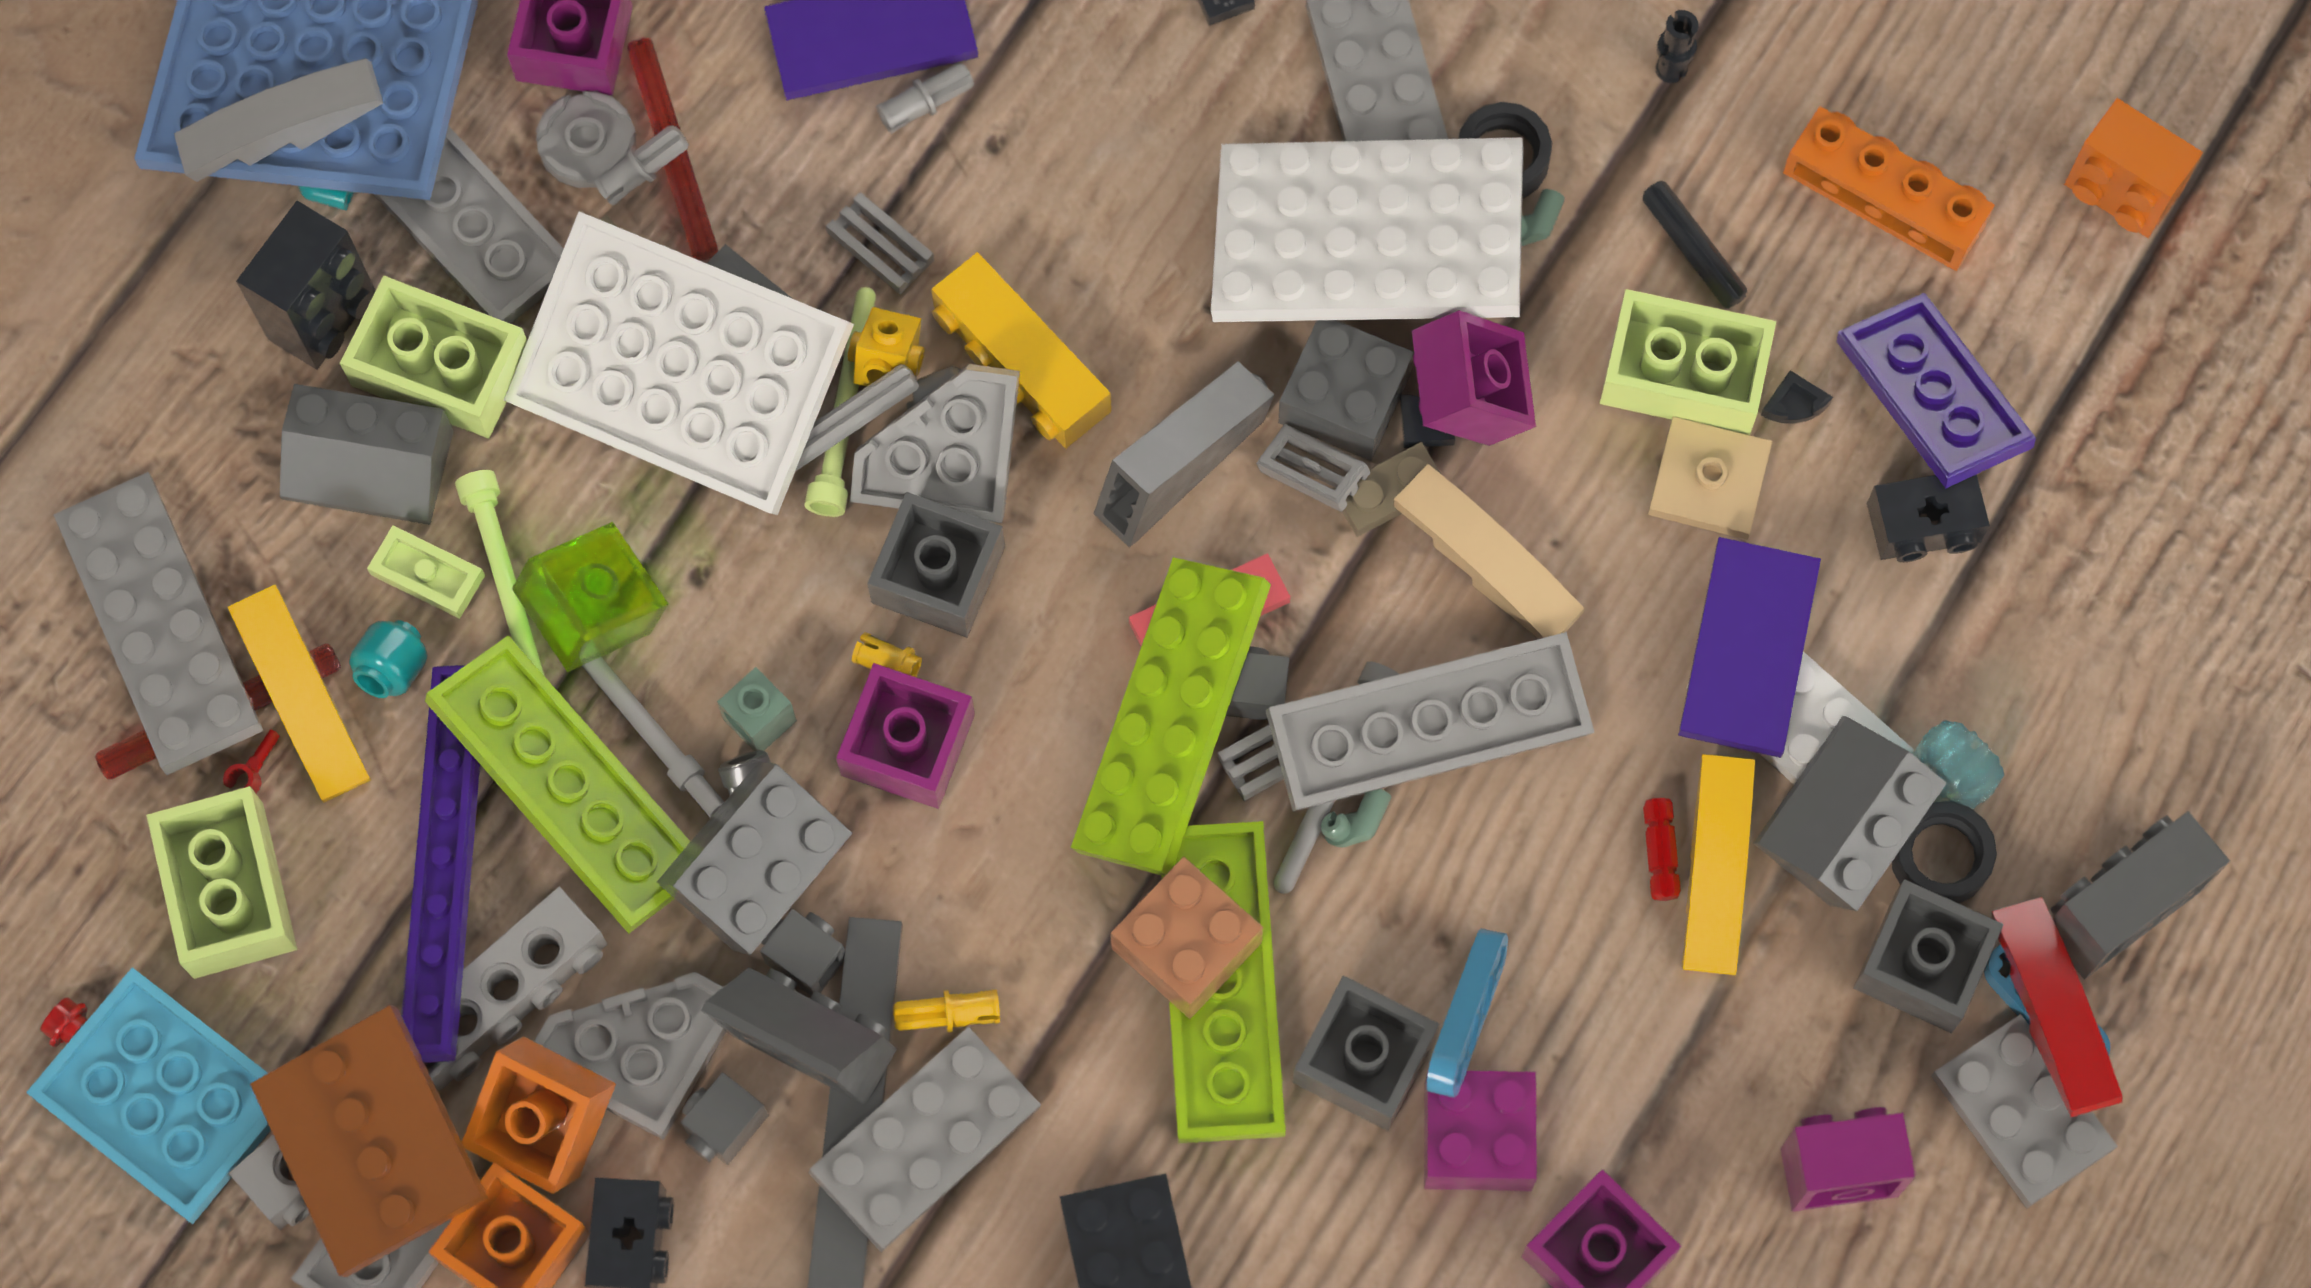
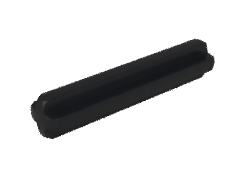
M1662 180L1648 187L1644 191L1643 202L1722 306L1729 309L1739 304L1746 297L1747 287L1673 190Z

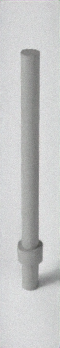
M536 579L526 582L521 587L520 594L669 768L667 775L680 791L687 790L711 818L724 801L703 777L705 770L692 755L685 756Z

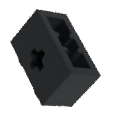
M1977 474L1948 488L1943 486L1936 475L1875 485L1867 501L1880 560L1896 558L1900 563L1912 562L1924 558L1928 554L1927 552L1947 549L1949 554L1964 553L1976 548L1978 543H1981L1990 526ZM1921 514H1927V517L1920 518ZM1931 521H1938L1936 525L1931 524Z
M595 1177L585 1276L586 1288H658V1283L666 1284L669 1270V1252L661 1250L663 1229L671 1230L674 1198L666 1197V1189L660 1181ZM631 1227H636L643 1240H634L632 1250H627L620 1237L629 1236Z

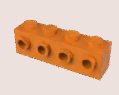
M1819 106L1789 152L1783 171L1785 175L1956 272L1984 230L1995 207V204L1988 201L1985 195L1978 189L1968 185H1959L1943 176L1941 170L1932 163L1913 159L1899 151L1897 145L1891 140L1882 136L1874 137L1858 128L1853 120L1845 114L1837 111L1830 112Z

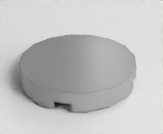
M582 91L583 95L571 97L569 94L557 99L544 111L536 128L537 150L545 169L559 182L576 188L596 187L594 180L597 177L603 175L627 157L628 149L631 147L636 149V131L627 109L615 98L597 91Z

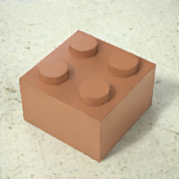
M1183 857L1111 932L1112 950L1191 1019L1262 943L1263 927L1191 862Z

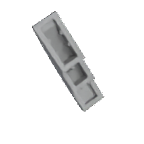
M364 58L314 72L261 91L202 118L174 133L185 175L198 182L237 159L250 166L289 143L302 150L383 104L372 63Z

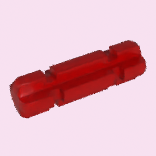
M1661 797L1648 799L1645 801L1643 812L1644 823L1649 825L1645 834L1649 872L1653 873L1650 879L1651 897L1657 901H1670L1677 899L1681 892L1679 874H1675L1678 867L1675 826L1670 825V823H1673L1672 819H1674L1673 802L1669 798Z

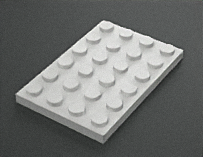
M1522 137L1221 144L1211 301L1213 322L1442 318L1458 310L1480 318L1520 317Z
M578 212L504 401L770 514L778 515L854 324L600 219Z

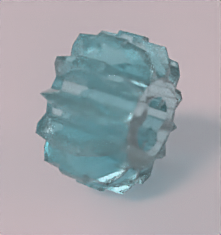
M1943 720L1938 726L1932 727L1922 737L1913 753L1916 758L1947 783L1940 792L1942 798H1948L1952 802L1968 806L1971 809H1974L1980 803H1984L1995 792L1994 790L2005 776L1999 757L1989 749V743L1983 742L1975 731L1967 730L1959 722Z

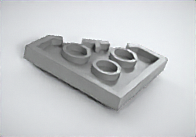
M968 364L860 445L854 455L850 502L899 509L905 493L909 492L981 519L1002 523L1005 515L1020 371Z
M696 972L674 978L675 981L653 988L646 990L640 988L602 999V1003L575 1011L568 1009L549 1015L534 1042L616 1083L606 1110L664 1140L726 1033L722 1027L701 1011L705 1001L722 989L723 986Z

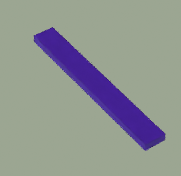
M465 665L432 667L431 690ZM430 707L428 712L402 1018L423 1062L456 1061L480 764Z

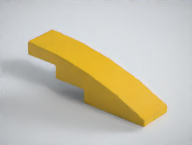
M276 584L228 606L248 652L322 802L325 803L371 781L333 698L325 686Z
M1701 754L1690 852L1691 868L1686 904L1687 921L1681 965L1683 970L1736 975L1748 862L1755 759Z

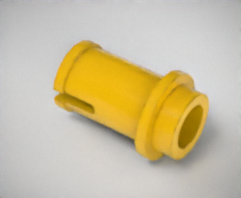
M867 632L860 636V641L864 642V645L857 641L852 654V662L854 664H860L871 669L873 663L917 677L922 664V658L915 655L914 648L909 646L903 650L873 637Z

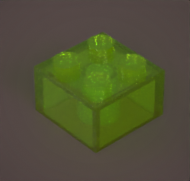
M613 522L528 558L512 587V591L567 672L651 634L669 605Z

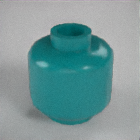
M396 620L395 622L377 621L371 624L353 649L349 659L353 672L352 677L358 687L377 698L400 696L406 693L425 666L428 657L425 645L420 640L421 634L411 624L402 620Z

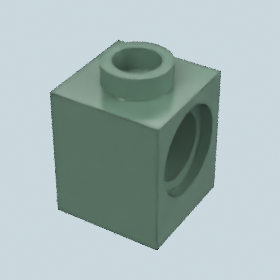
M757 667L717 701L723 720L753 751H764L797 721L792 703Z

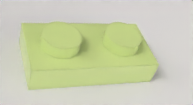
M392 525L367 567L371 576L459 619L485 577L482 568Z

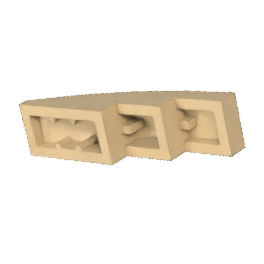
M1427 464L1394 498V508L1433 538V547L1472 577V586L1538 639L1565 633L1584 613V607L1534 556L1473 500L1431 465Z

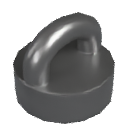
M762 750L749 752L734 757L720 765L718 771L723 786L728 788L730 795L758 762L771 763L768 752Z

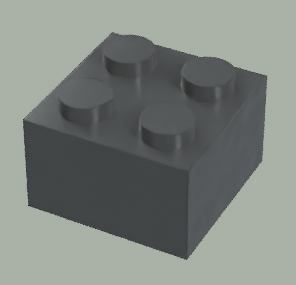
M1317 320L1279 401L1278 423L1281 425L1287 424L1313 438L1372 461L1397 407L1400 396L1411 376L1414 352L1336 320Z
M906 492L867 583L872 604L968 638L1005 549L1003 526Z
M1904 879L1893 896L1853 989L1952 1033L1966 1013L2004 924Z
M1343 975L1294 1068L1293 1083L1389 1131L1436 1039L1439 1023Z

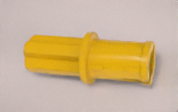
M997 989L964 994H949V990H943V997L896 1002L893 1005L894 1026L899 1031L946 1026L947 1033L953 1032V1027L999 1024L1000 1009Z

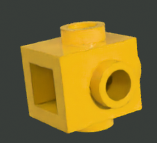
M872 307L862 333L854 331L850 340L848 361L855 362L853 383L869 386L902 364L910 368L913 374L918 377L924 358V347L919 346L921 318Z

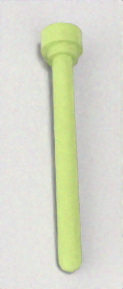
M862 287L856 293L851 323L854 326L846 343L834 409L858 393L859 385L853 383L855 362L848 361V349L854 331L862 333L870 311L875 305L876 294L869 287ZM849 436L825 451L821 474L815 476L814 482L808 485L804 506L812 513L829 517H838L845 513L848 491L844 488L845 481L841 479Z
M479 470L465 474L456 480L455 486L461 504L466 505L469 512L475 513L511 638L544 675L494 508L498 504L497 496L500 494L495 472L492 470Z

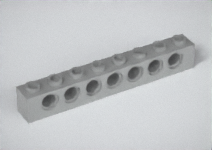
M560 886L463 969L459 1018L468 1014L478 1017V1023L470 1034L458 1036L456 1061L435 1062L428 1070L438 1092L454 1078L456 1081H461L468 1077L480 1065L481 1058L479 1056L494 1043L502 1045L509 1041L521 1029L522 1023L520 1021L536 1007L542 1010L549 1006L561 994L563 990L561 985L576 972L579 974L586 973L602 958L603 952L601 950L608 944L601 931ZM547 944H554L560 947L559 954L553 962L546 965L534 962L535 953L540 947ZM507 979L519 982L518 990L513 997L507 1000L494 999V990L500 982ZM272 1135L231 1170L229 1175L269 1221L281 1230L287 1224L290 1226L299 1224L310 1213L295 1181H290L288 1178L289 1167L274 1135Z

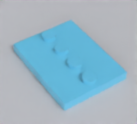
M133 967L26 1092L191 1224H194L232 1178L229 1172L248 1157L271 1131L250 1086V1083L268 1074V1072Z

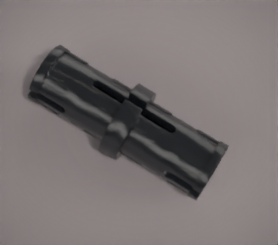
M1686 10L1675 11L1674 18L1671 14L1668 16L1665 31L1660 35L1657 42L1659 58L1656 63V73L1662 81L1667 83L1679 82V76L1682 79L1685 78L1688 64L1694 59L1697 51L1695 36L1699 28L1698 20L1694 14Z

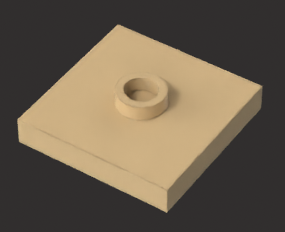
M1673 416L1648 515L1748 540L1773 441Z

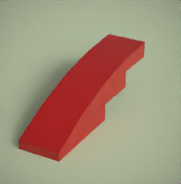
M2036 898L1992 911L1991 919L2004 924L1998 939L2011 964L2010 978L2030 1017L2029 1032L2070 1116L2074 1117L2122 1103L2123 1095L2097 1022L2065 944L2043 898Z

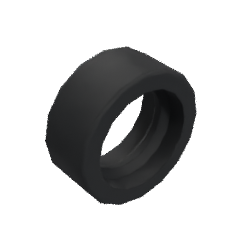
M1498 102L1484 105L1469 115L1460 129L1459 139L1479 138L1486 132L1498 129L1514 131L1525 137L1532 146L1533 159L1529 167L1523 171V200L1538 190L1547 176L1552 150V140L1548 126L1536 112L1521 104Z
M1952 801L1933 802L1893 859V873L1900 885L1905 879L1960 904L1974 897L1992 874L1997 857L1995 837L1985 819L1970 807ZM1943 824L1956 828L1969 839L1973 846L1975 859L1971 871L1964 878L1954 883H1940L1931 880L1920 872L1914 863L1912 848L1915 838L1922 830L1932 825Z

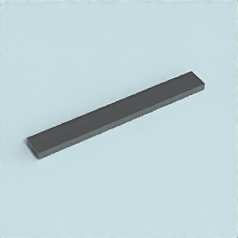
M849 917L839 1003L842 1008L839 1014L853 1021L856 1020L858 1014L874 1020L887 1029L883 1037L890 1042L903 924L902 921ZM887 1068L866 1106L830 1087L822 1157L884 1103ZM819 1185L808 1288H864L869 1239Z

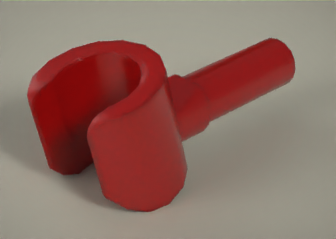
M270 729L245 765L233 764L228 767L223 775V784L228 788H232L236 784L238 777L243 773H247L248 782L245 787L250 786L257 794L262 785L258 772L281 736Z

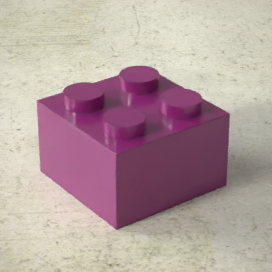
M520 0L507 53L515 80L577 91H597L613 96L633 9L631 0Z
M1460 310L1412 330L1413 359L1417 370L1420 395L1419 409L1422 415L1423 426L1487 446L1536 427L1524 332Z
M873 663L836 757L841 776L939 809L975 716L972 696Z
M1467 1070L1459 1093L1454 1098L1428 1092L1427 1071L1424 1082V1189L1532 1191L1537 1180L1536 1072Z
M1873 1107L1854 1112L1855 1119L1834 1122L1831 1114L1815 1115L1801 1119V1126L1793 1129L1780 1148L1792 1212L1899 1197L1916 1177L1904 1113L1887 1114L1886 1107Z
M1602 1169L1526 1245L1521 1257L1553 1288H1646L1676 1257L1682 1246Z

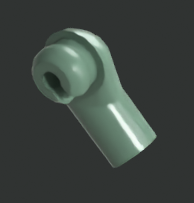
M1552 189L1542 190L1533 213L1522 216L1521 247L1547 239L1550 236L1565 201L1561 193Z
M1378 789L1365 793L1356 812L1338 814V816L1335 812L1328 813L1321 822V832L1325 836L1326 841L1333 846L1344 848L1373 838L1392 796L1383 789Z

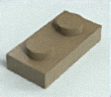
M1422 442L1370 468V474L1366 480L1360 479L1357 482L1359 489L1355 495L1347 496L1345 500L1348 505L1342 513L1357 537L1402 514L1394 508V498L1427 464L1440 473Z

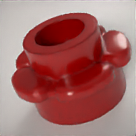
M66 997L50 1011L40 1028V1031L50 1038V1046L57 1047L60 1043L64 1042L67 1044L88 1020L85 1017L88 1008L84 1003L76 1004L69 997Z

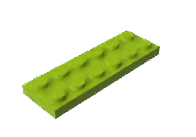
M1175 557L1172 558L1071 845L1073 850L1079 854L1165 876L1173 868L1271 584L1264 577Z
M506 636L426 693L425 702L628 934L675 899L657 881L691 841L509 636Z
M1263 821L1187 826L1174 866L1185 857L1263 927V936L1260 946L1191 1019L1169 1001L1178 1143L1285 1137L1286 1128Z

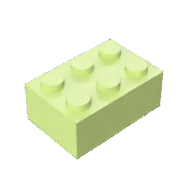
M383 275L340 365L349 383L355 388L387 400L444 409L450 424L489 439L507 403L504 401L527 339L521 327Z
M1625 289L1600 404L1671 420L1674 416L1750 435L1758 414L1777 321Z
M250 786L146 815L179 963L194 979L297 950L264 804Z

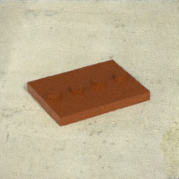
M388 1005L250 1083L339 1276L348 1277L488 1198L398 1008Z

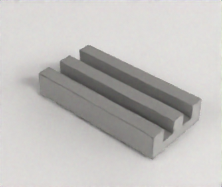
M859 192L853 198L854 203L850 207L845 206L840 211V217L836 221L832 219L826 225L827 233L897 293L901 294L934 261V254L865 195ZM863 213L913 255L917 261L914 263L865 222L860 215ZM850 225L906 272L899 276L848 233L846 229Z
M1284 424L1256 463L1260 472L1340 512L1348 505L1345 500L1347 496H1354L1358 491L1357 482L1360 479L1365 481L1370 474L1366 463L1287 424ZM1286 443L1296 446L1346 471L1347 474L1344 477L1320 466L1319 463L1284 448ZM1277 458V459H1279V460H1281V461H1283V462H1285V463H1287V464H1289V465H1291V466H1293V467H1295V468H1297V469H1299V470H1301V471H1303V472H1305V473H1307V474H1309V475H1311V476H1313V477H1315V478H1317V479H1319V480H1321V481H1323V482H1325V483H1327V484H1329V485L1335 487L1336 489L1333 490V489H1331V488H1329V487H1327V486H1325V485H1323V484H1321V483H1319V482H1317V481H1315V480H1313V479H1311V478H1309V477H1307V476H1305V475H1303V474H1301V473H1299V472H1297V471H1295V470H1293V469H1291V468H1289V467H1287V466H1285V465H1283V464H1281V463L1275 461L1274 459Z
M1269 725L1218 752L1220 763L1243 801L1284 779L1280 765L1248 783L1243 779V776L1278 757L1275 745L1237 766L1233 762L1273 740Z

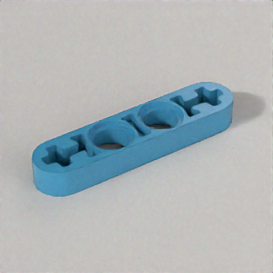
M1480 928L1475 937L1431 1057L1427 1076L1428 1092L1454 1098L1459 1093L1504 968L1508 948V935L1506 933Z

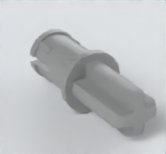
M957 63L924 82H921L919 79L914 80L913 86L876 105L877 112L887 130L892 134L918 117L920 118L927 113L931 116L936 114V107L971 89L974 85L972 76L964 64Z
M676 126L666 127L640 148L635 149L631 147L628 149L627 157L594 180L597 189L605 199L608 198V202L611 205H616L629 192L646 180L649 182L656 179L655 173L688 148L687 139Z

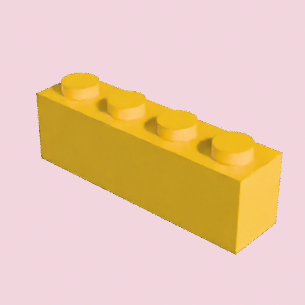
M978 252L931 289L934 309L931 311L933 317L945 332L951 335L956 331L967 343L964 348L976 365L1020 371L1016 405L1022 402L1033 414L1031 416L1032 423L1047 440L1050 441L1055 437L1067 449L1112 412L1111 393Z

